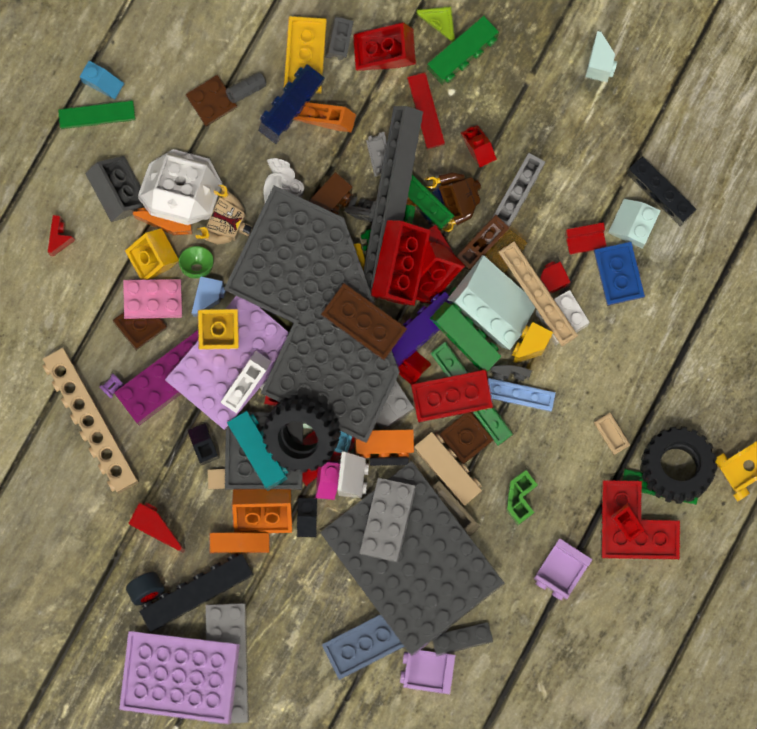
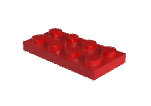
M487 370L411 385L419 423L494 408Z

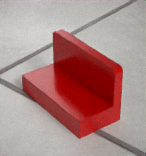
M604 222L566 229L565 237L569 254L605 248Z
M416 351L398 367L399 375L411 385L415 384L431 366V363Z

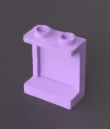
M559 539L535 575L534 580L537 581L535 584L544 590L548 588L553 591L552 595L562 601L564 598L567 600L592 559Z
M420 650L411 656L409 652H404L403 664H406L405 672L401 671L400 683H403V688L450 694L455 655L444 654L436 656L435 652Z

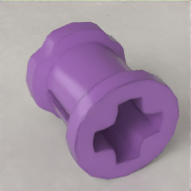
M113 373L104 385L99 386L111 399L114 392L124 386Z

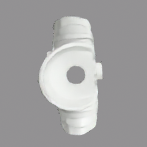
M279 158L268 159L267 162L272 174L265 180L264 203L274 185L302 198L304 186L301 181L295 179V173L290 168V164Z

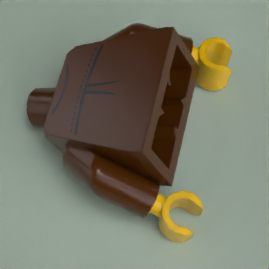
M455 172L439 175V178L431 176L425 178V180H433L431 186H426L428 188H435L437 184L441 183L438 187L445 206L454 215L453 220L443 229L444 231L450 232L455 224L458 226L472 218L476 206L480 203L478 191L481 189V184L479 181L473 180L472 177L465 178L463 174Z

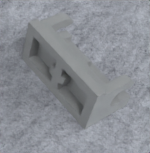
M385 132L379 133L376 137L370 135L368 140H366L375 177L381 176L387 146Z

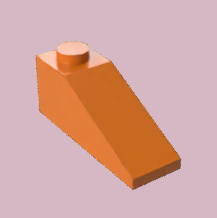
M298 101L293 119L336 131L352 132L356 114L347 107Z

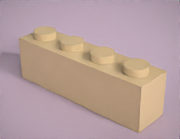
M431 432L414 446V450L459 503L465 507L482 492L480 489L482 485L475 477L472 479L467 474L470 471L463 463L459 464L455 460L457 457L450 448L447 450L442 445L444 443L443 439L438 434L434 435Z

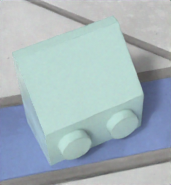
M597 31L585 77L608 82L609 77L614 75L617 61H614L615 53L599 31Z
M624 199L608 233L626 242H632L633 245L643 249L661 210L643 202Z

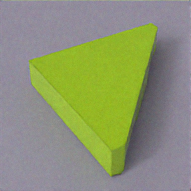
M451 7L417 10L419 17L451 42L455 41Z

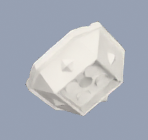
M172 149L149 163L138 199L143 203L150 215L190 225L203 219H210L219 197L214 194V190L220 193L221 187L218 184L222 185V182L209 158Z

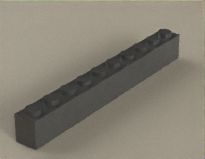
M408 106L393 107L363 271L370 292H372L387 220L403 221L405 217L423 111Z

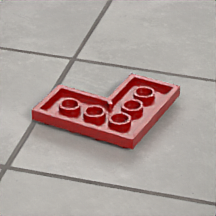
M602 480L601 558L680 560V520H641L642 481ZM626 504L645 530L630 542L611 519V516Z

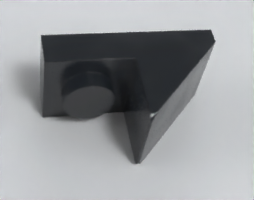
M298 498L297 537L317 538V498Z

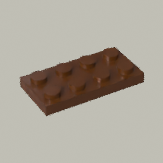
M343 283L321 314L382 360L386 359L407 330V328L345 283Z

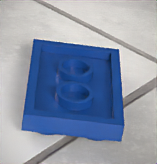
M632 242L594 250L607 306L645 297Z

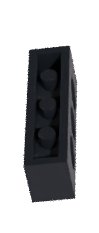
M643 156L629 168L627 175L680 227L697 210Z

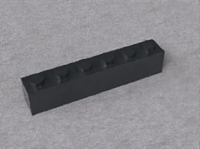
M233 554L227 558L228 562L223 565L221 563L215 564L207 574L201 572L194 576V581L189 584L183 582L176 586L177 590L170 594L167 591L160 595V600L155 603L149 601L142 605L143 609L139 612L149 631H156L254 576L243 554Z

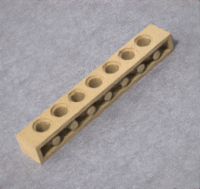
M64 348L43 358L45 364L42 366L46 374L52 375L54 379L52 384L57 392L61 391L63 395L61 398L65 408L69 407L73 414L70 417L75 425L79 424L82 430L79 433L84 442L88 440L91 445L88 449L93 458H98L100 462L98 467L103 475L107 474L109 478L107 483L112 492L116 490L120 494L138 484L136 476ZM59 368H66L64 376H57ZM69 384L75 385L73 393L66 392V387ZM78 401H84L85 403L84 408L81 410H76L75 404ZM93 417V425L85 426V419ZM102 434V442L94 443V436ZM111 450V459L104 460L103 453ZM115 467H121L122 473L118 477L112 475V470Z

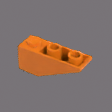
M140 208L133 212L135 219L158 229L162 228L163 231L171 235L193 234L192 224L185 225L152 216L146 208Z

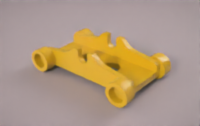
M757 441L729 459L723 453L715 461L736 493L733 496L737 502L750 494L746 487L757 480ZM750 460L754 463L752 471L744 469L743 464L745 461Z

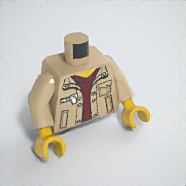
M218 184L222 191L219 193L214 190V194L222 196V198L219 197L206 228H197L202 231V236L195 235L197 239L205 238L206 241L216 245L230 243L232 240L236 241L239 233L249 237L253 226L244 223L246 220L244 207L234 195L227 191L226 186Z

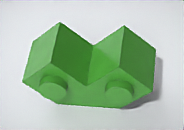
M527 470L509 484L506 511L517 526L535 513L523 498L538 486Z

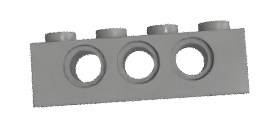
M530 153L525 158L494 214L509 229L545 165V161Z

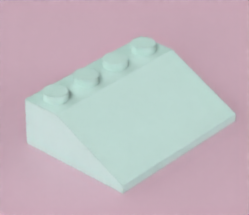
M484 255L480 257L447 299L451 304L455 303L462 310L461 313L470 318L477 327L500 347L508 350L513 347L522 335L535 309L527 294Z

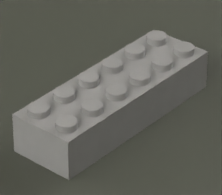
M246 604L206 605V640L240 644L231 723H248ZM208 721V724H219L217 722Z

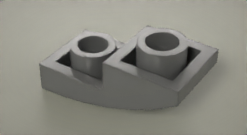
M500 365L493 366L490 373L493 374L492 377L500 381L508 380L510 373L514 374V378L524 381V379L529 380L532 370L518 366Z

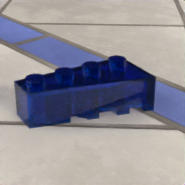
M308 64L304 68L300 67L294 75L296 77L292 83L289 81L285 85L283 95L281 97L277 96L271 104L273 106L269 112L266 110L260 117L259 132L276 145L280 141L281 133L289 129L294 121L293 118L302 112L305 107L304 104L311 100L325 80V77Z

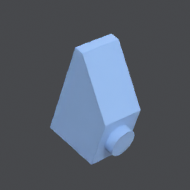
M200 277L192 309L194 317H198V310H209L219 304L221 298L224 299L226 291H224L223 281Z

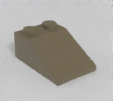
M440 481L432 486L469 536L481 527Z

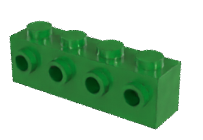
M483 16L427 64L428 71L441 85L445 82L450 83L456 77L455 74L459 70L464 71L470 65L469 62L473 58L478 59L484 53L483 50L487 46L492 47L498 41L499 31Z
M444 302L429 319L478 370H487L488 372L502 357L497 352L499 349L492 342L488 343L486 341V335L481 330H476L472 326L474 324L473 321L467 316L464 317L460 313L462 310L455 303L449 304Z

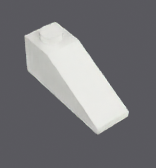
M255 351L220 403L237 413L272 361Z

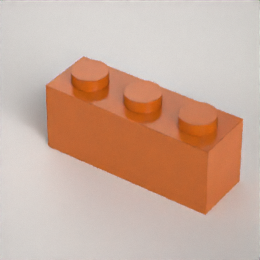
M372 430L367 443L354 438V454H359L363 458H371V454H378V457H390V453H398V457H409V453H414V430Z

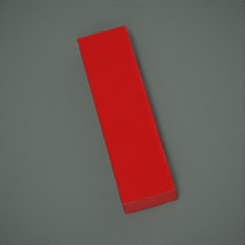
M426 73L407 77L415 109L423 111L420 127L426 149L445 145Z

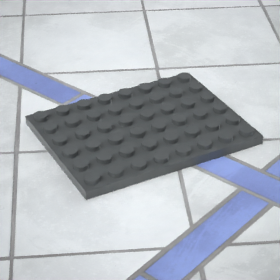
M411 461L388 479L416 486L398 563L360 554L375 490L320 533L409 654L413 656L502 587L505 582Z

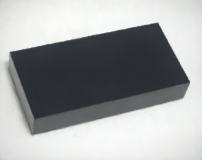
M408 457L370 458V466L407 465L409 463Z

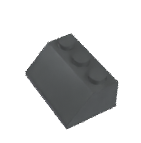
M125 156L99 161L85 173L111 222L125 219L133 215V212L137 211V209L145 208L138 199L141 186Z

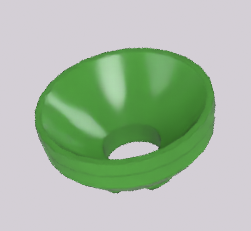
M189 247L179 257V267L182 273L190 278L204 277L213 268V256L204 247ZM199 264L202 266V269L200 271H193L191 267Z

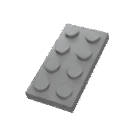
M378 478L360 549L361 555L399 562L416 486Z

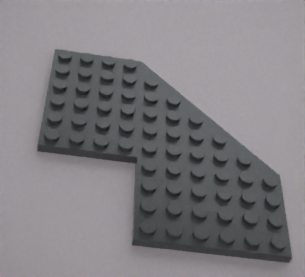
M274 185L224 288V291L294 323L261 394L278 402L296 394L298 397H301L302 394L309 395L308 398L317 397L319 402L328 404L327 408L329 410L333 409L335 412L334 418H338L340 423L338 428L342 432L367 443L400 373L392 350L386 359L382 360L321 315L343 283L375 305L345 219Z

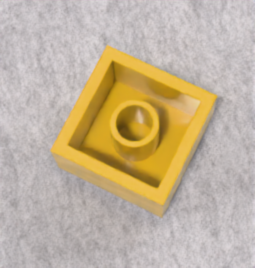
M238 309L198 310L199 350L238 349Z

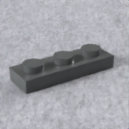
M487 622L442 633L432 640L436 656L493 643V638Z

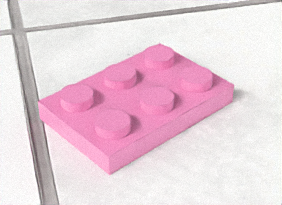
M181 279L123 280L124 319L182 318Z

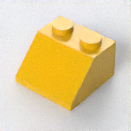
M162 228L146 232L125 250L140 280H151L168 271L179 262Z

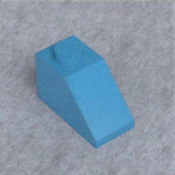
M88 61L80 75L82 83L114 100L124 86L122 81L91 61Z

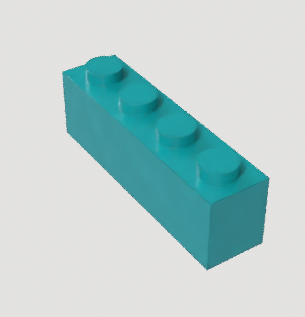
M245 411L227 422L267 491L287 480L285 475L288 473L287 469L280 466L277 461L275 462L271 458V453H267L265 449L267 444L263 443L264 433L263 430L259 432L256 427L259 423L254 414L249 415Z

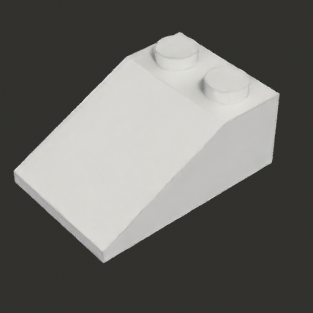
M342 452L338 482L339 496L362 498V494H366L367 483L364 482V475H368L369 463H366V458Z

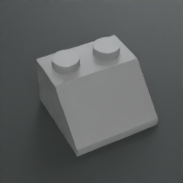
M395 381L376 422L380 430H385L414 411V407L397 381Z

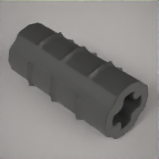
M257 72L227 88L226 94L232 103H236L266 87V81L263 75Z

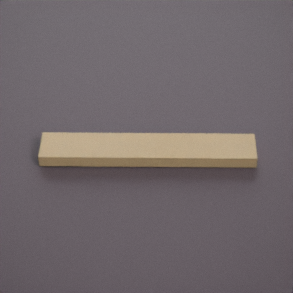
M515 241L500 250V256L560 345L563 347L577 338V333Z

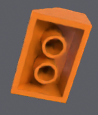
M233 489L234 533H292L291 489H271L269 491L267 489Z

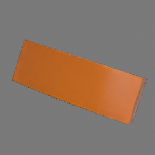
M210 533V553H270L269 533Z

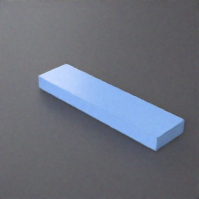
M488 378L492 399L552 412L556 392Z

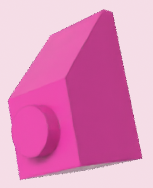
M328 460L324 466L318 467L315 498L335 500L339 482L340 462Z

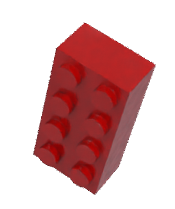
M387 220L371 296L400 305L415 306L431 230L404 221Z

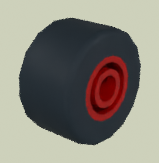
M156 572L140 575L126 586V591L134 605H143L156 599L165 589Z

